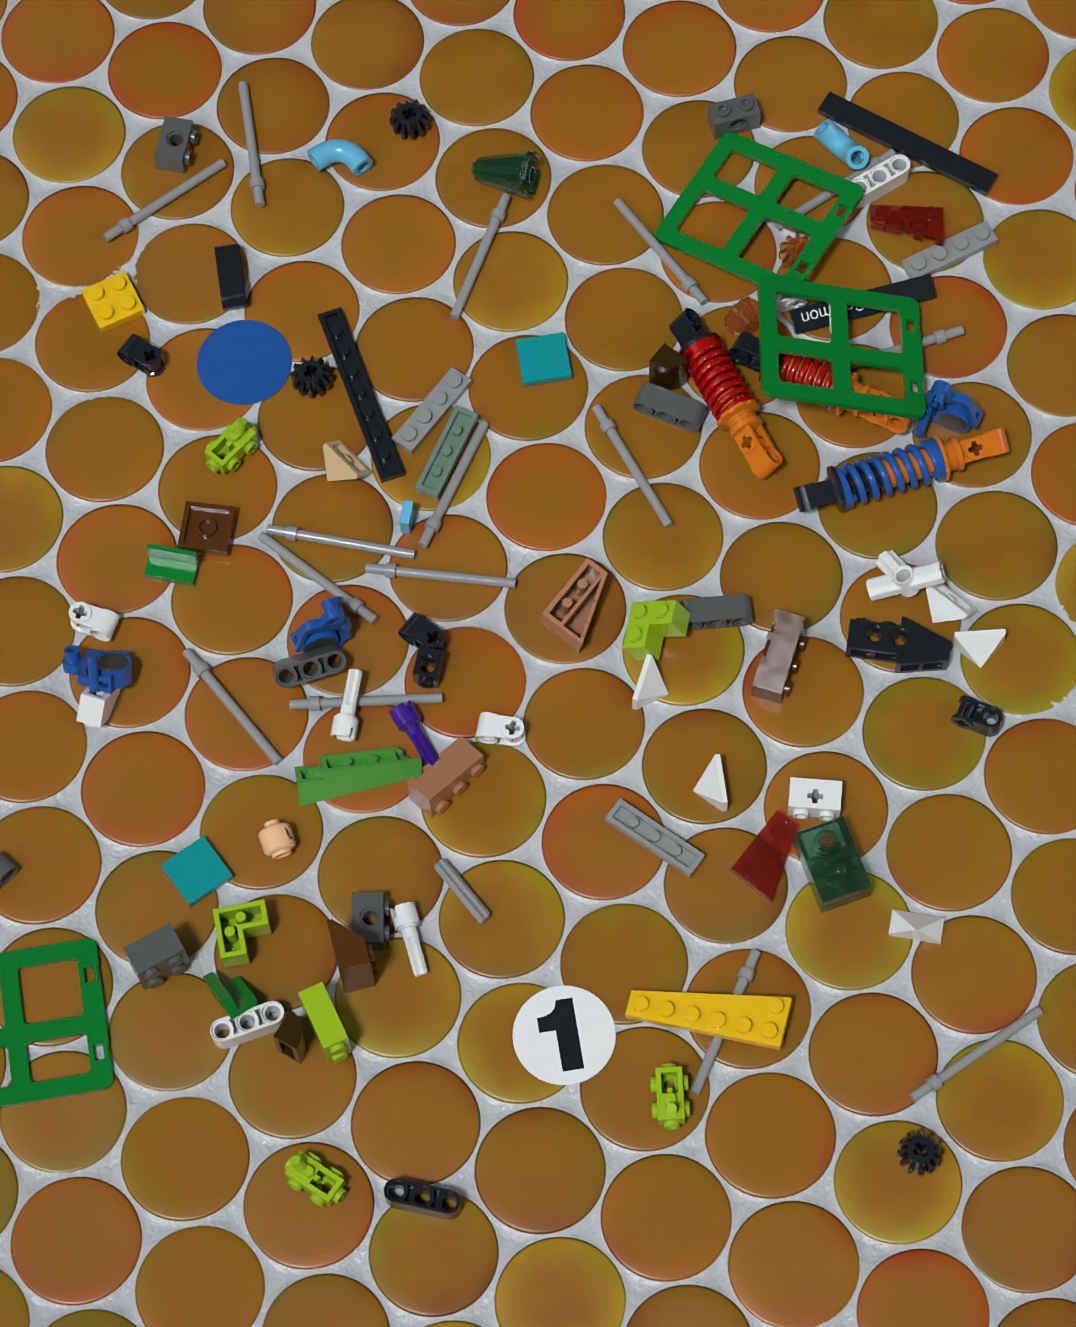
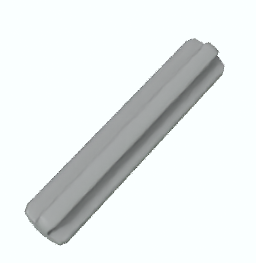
M444 858L439 860L434 865L436 872L479 923L485 922L490 917L488 909L448 861Z

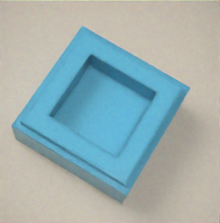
M405 500L403 502L399 524L400 531L404 534L411 533L415 513L413 501Z

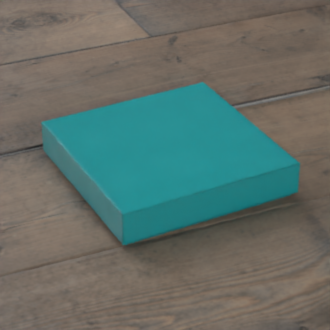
M564 332L515 340L524 387L572 379Z
M204 836L161 864L163 871L190 907L233 879L231 872Z

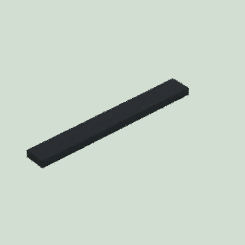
M830 91L818 108V114L888 149H893L895 152L905 155L907 158L984 196L988 195L998 179L997 173Z
M341 307L318 314V320L381 483L405 476Z

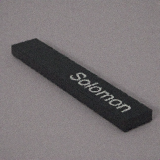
M931 274L866 290L911 297L917 302L936 297ZM824 301L789 310L794 334L829 325V306ZM847 306L848 320L883 311Z

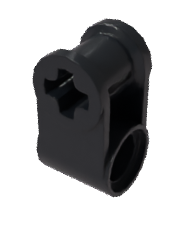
M131 334L117 351L118 357L124 363L135 367L147 376L157 377L165 369L160 350L136 334Z
M416 612L412 613L398 631L399 636L404 641L418 649L419 646L444 650V654L447 650L443 631Z
M963 695L960 697L959 708L951 718L953 724L987 737L996 736L1001 731L1003 715L999 708L980 702L970 696ZM991 718L997 723L987 724L984 720Z

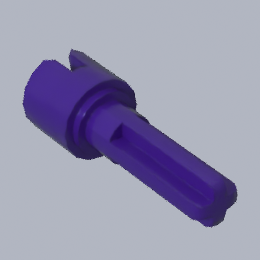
M411 700L407 702V706L405 703H400L389 712L399 731L407 733L425 765L428 763L433 765L438 760V757L419 725L421 720L419 713Z

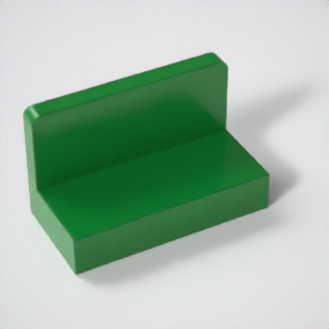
M147 544L148 560L144 571L145 578L194 587L199 568L196 552Z
M213 972L203 977L213 996L231 1019L236 1018L258 1004L256 997L239 976L224 985L221 984Z

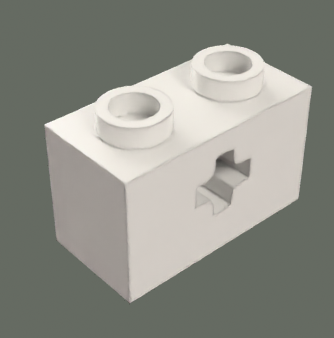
M790 777L787 815H793L796 819H807L808 817H818L822 821L839 819L842 781ZM812 798H817V803H812Z

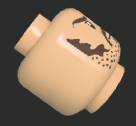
M279 819L264 823L265 828L258 834L264 854L272 856L274 860L292 854V849L296 843L290 825L284 822L280 823Z

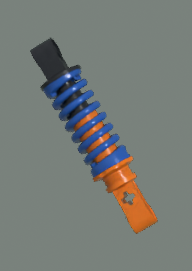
M1004 427L958 441L953 436L948 438V441L941 442L940 438L934 435L930 439L919 441L917 446L908 444L904 450L897 447L892 450L891 454L884 451L880 453L879 458L875 455H870L866 461L857 459L853 465L846 462L841 466V470L836 466H828L826 469L827 480L795 487L793 491L800 513L834 502L839 512H844L846 509L854 507V501L859 500L861 504H866L868 501L866 492L868 491L872 499L877 501L880 499L879 488L883 490L886 497H891L893 494L892 488L895 487L899 493H904L906 483H908L911 489H917L919 479L924 486H928L933 477L937 482L949 481L950 472L964 470L965 463L1009 452L1010 448ZM976 445L977 450L969 453L968 448Z

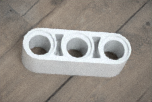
M902 154L894 155L852 179V182L859 184L863 188L864 193L862 200L856 208L865 207L906 183L910 172L909 158Z
M269 1001L248 1009L234 1019L226 1016L214 1021L210 1027V1034L217 1047L221 1049L231 1048L276 1032L286 1014L279 1002ZM271 1012L280 1013V1017L274 1021L267 1019ZM251 1020L255 1022L251 1029L246 1030L242 1028L243 1023ZM226 1029L230 1031L229 1035L225 1038L217 1037V1033L220 1030Z

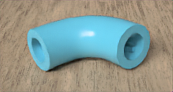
M827 119L816 129L814 138L847 166L857 170L866 166L869 161V153L866 148L853 140L833 121Z
M329 139L307 151L310 161L318 171L333 163H342L351 170L354 176H359L367 172L373 164V160L365 150L356 143L345 139Z

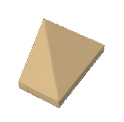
M335 440L326 442L323 445L327 481L358 479L372 474V471L342 441Z

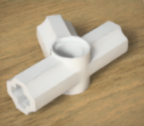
M885 550L878 556L876 566L884 575L868 579L866 585L872 601L898 594L904 597H912L922 588L945 583L946 576L941 561L911 568L893 550Z

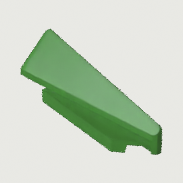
M397 747L320 756V766L294 767L299 805L303 806L405 781L411 777L418 778L422 775V759L420 757L404 756V751Z

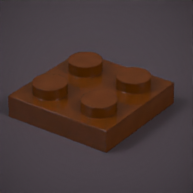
M186 501L177 545L178 549L228 556L236 508L234 506Z

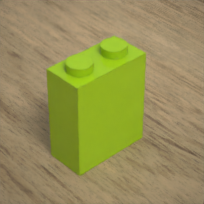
M323 982L298 992L304 1013L327 1063L332 1061L338 1063L345 1060L348 1054L352 1053L349 1039Z

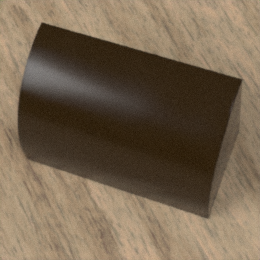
M664 343L649 360V383L668 390L678 389L687 383L688 359Z
M289 1010L273 1038L278 1052L301 1064L307 1052V1040L299 1017Z

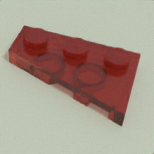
M870 205V228L895 235L901 233L914 235L913 239L922 241L923 238L934 240L935 245L943 247V207Z
M777 810L730 869V872L770 903L773 901L798 825Z

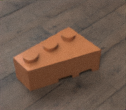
M588 557L543 611L539 620L543 627L578 653L583 644L608 573Z
M461 736L439 754L440 758L433 765L426 764L422 769L424 773L417 779L411 777L407 780L409 799L431 818L437 813H443L449 805L448 801L454 795L459 796L465 790L466 783L472 777L476 778L484 769V755Z

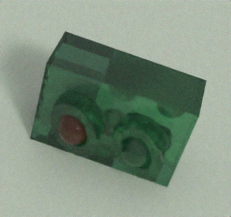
M843 816L794 833L793 845L821 913L870 896L872 885Z

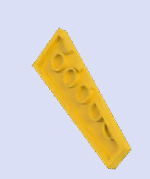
M631 990L625 1016L628 1019L781 1050L793 1001L790 997Z

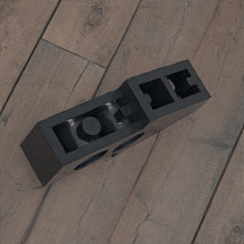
M902 616L901 625H896L890 621L878 623L871 622L866 618L850 619L845 657L896 663L895 673L947 670L951 641ZM876 636L879 638V641L872 642L867 637ZM901 639L905 644L896 645L893 640Z

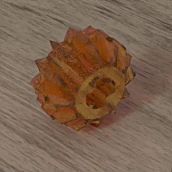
M797 232L795 238L788 235L786 242L780 244L778 257L779 260H782L783 268H791L808 243L809 236L800 237ZM802 263L798 268V272L802 274L803 269H806L808 265Z
M749 296L744 299L742 298L728 310L729 313L724 318V325L727 330L736 337L742 332H756V329L759 327L758 301Z

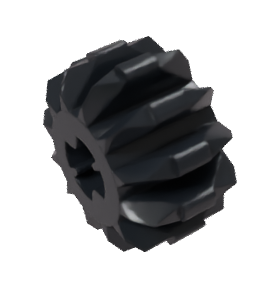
M406 99L405 104L398 102L397 108H392L389 119L395 135L400 134L402 139L410 136L412 140L415 135L422 137L423 131L429 128L430 114L427 112L425 104L419 105L417 99L413 103H410L408 99Z
M313 355L309 361L302 357L301 364L294 363V371L291 372L290 376L291 380H293V388L295 390L299 389L301 396L308 393L312 399L314 393L322 396V389L329 390V383L332 382L333 376L330 373V365L325 364L322 357L315 361Z
M917 1130L916 1137L911 1132H908L906 1135L907 1140L901 1139L899 1142L902 1149L897 1150V1156L903 1158L899 1163L900 1166L909 1165L907 1171L909 1174H912L913 1170L917 1169L919 1177L923 1176L924 1169L927 1173L932 1174L934 1172L933 1166L939 1167L941 1164L939 1157L943 1156V1150L937 1149L941 1143L940 1140L931 1142L933 1134L929 1132L926 1137H922V1130ZM916 1149H918L919 1152L925 1151L924 1157H922V1155L920 1154L915 1155Z

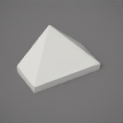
M944 583L926 587L933 623L966 619L977 611L974 606Z
M1006 629L954 632L952 644L955 649L982 668L1004 643Z
M650 654L646 655L632 698V709L636 710L669 694L653 656Z
M715 754L693 792L723 812L727 811L728 800L720 754Z
M892 909L888 935L941 944L944 918Z

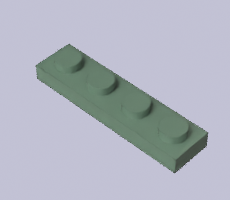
M457 405L455 406L415 485V492L436 500L439 499L479 419L478 413Z

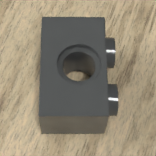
M754 93L708 105L707 120L714 140L721 138L722 135L728 132L738 134L760 128L761 111Z
M165 116L154 154L157 169L185 173L186 166L190 165L192 161V144L196 145L198 139V131L195 130L193 120Z
M352 892V931L363 936L366 946L371 945L372 950H385V941H390V927L385 925V916H390L389 900H385L383 892ZM369 917L378 919L374 925L364 923Z

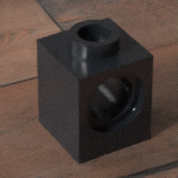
M419 646L412 673L414 683L426 689L432 687L439 688L445 664L444 650ZM426 666H432L435 668L431 672L422 671V669Z

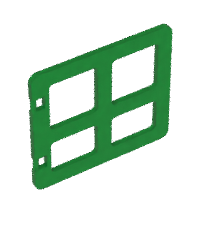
M728 132L719 139L657 227L655 236L661 244L756 285L759 279L765 275L807 281L809 274L820 262L845 225L850 214L854 212L864 196L863 188L852 181L736 133ZM732 153H738L777 170L761 194H753L715 177ZM793 179H800L839 196L822 221L815 220L777 204V201ZM705 193L748 210L742 222L721 249L677 231L700 197ZM840 207L846 209L842 217L835 215ZM765 220L774 221L811 237L785 275H779L739 257ZM802 263L808 265L803 274L797 272Z
M768 275L762 276L757 283L760 381L761 391L765 396L913 419L923 417L926 411V401L923 385L924 371L919 324L920 311L919 304L915 299ZM776 295L826 302L829 306L830 343L779 335L777 332ZM847 306L897 313L900 322L901 353L851 346L849 344ZM906 323L913 324L914 331H908ZM778 354L828 360L832 365L833 388L781 381L779 378ZM850 364L900 371L903 374L904 399L854 392L851 389ZM910 384H917L918 392H911Z
M86 938L0 953V985L5 1020L4 1027L0 1029V1049H8L12 1081L10 1086L0 1088V1108L104 1091L111 1088L114 1083V1074L96 943L92 939ZM72 960L77 961L83 1013L79 1016L32 1024L24 1023L19 971L24 968ZM93 968L95 981L86 982L85 970ZM79 1035L87 1037L91 1067L88 1073L39 1082L31 1081L27 1050L30 1044ZM103 1046L104 1059H95L94 1047Z

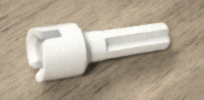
M358 669L349 670L340 713L333 718L330 737L336 736L341 741L353 742L356 739L359 720L355 717L362 678V671Z
M406 902L396 905L395 910L390 909L394 928L402 933L414 975L416 977L423 976L428 973L416 929L418 924H420L415 903Z

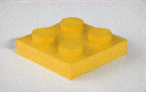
M125 271L81 290L82 296L101 333L146 314Z

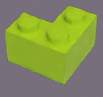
M677 600L632 602L622 648L636 661H645L647 654L652 655L654 660H659L664 637L686 636L691 613Z
M265 900L212 909L220 957L224 968L250 963L246 938L272 934Z

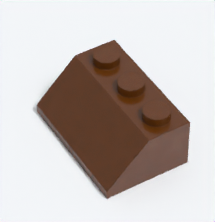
M333 919L327 920L344 993L375 986L374 977L378 976L372 946H366L363 936Z

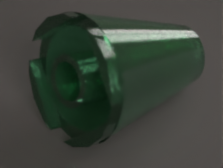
M535 151L479 157L476 162H473L471 173L477 182L524 199H532L530 195L536 194L540 180V169H536V162H540V158Z

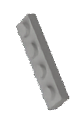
M984 221L902 260L901 266L909 279L926 274L933 275L997 245L998 238L987 221Z
M451 367L392 437L393 443L413 455L472 385V380Z
M621 798L605 817V822L689 878H691L705 859V854Z

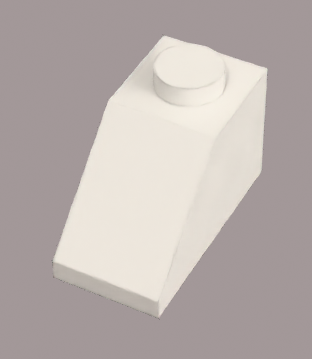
M87 687L80 696L76 721L82 722L91 728H101L110 718L121 688L113 689V693L108 694L100 690L93 692Z

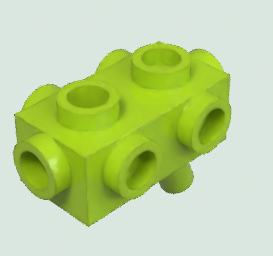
M243 417L238 418L234 423H229L224 428L223 434L216 440H212L204 451L207 460L206 465L214 473L220 471L224 475L228 471L234 472L241 463L240 459L245 454L251 455L257 449L258 437L256 428Z
M673 1063L662 1064L659 1068H655V1076H650L651 1093L656 1092L657 1102H651L652 1119L658 1118V1125H664L665 1130H676L680 1128V1124H685V1117H690L689 1101H684L683 1091H688V1075H682V1066L676 1067V1064ZM667 1082L673 1083L674 1087L673 1089H665L664 1084Z
M299 1151L297 1155H292L284 1167L286 1169L284 1172L285 1176L289 1179L287 1184L297 1192H301L304 1189L310 1193L309 1199L320 1207L324 1203L331 1207L333 1202L336 1204L340 1203L346 1194L344 1189L346 1184L344 1179H342L344 1175L333 1167L327 1169L321 1165V1159L311 1152H308L306 1155ZM325 1185L332 1187L329 1193L322 1191Z

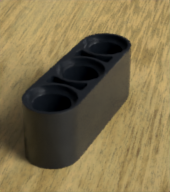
M239 244L214 246L223 310L247 307Z
M398 1178L389 1180L384 1186L386 1202L395 1209L445 1220L457 1218L462 1211L460 1197L453 1190ZM395 1188L404 1191L403 1195L398 1199L389 1196L390 1192ZM421 1194H426L430 1197L426 1204H418L415 1200ZM446 1200L456 1202V1206L452 1210L443 1209L442 1204Z

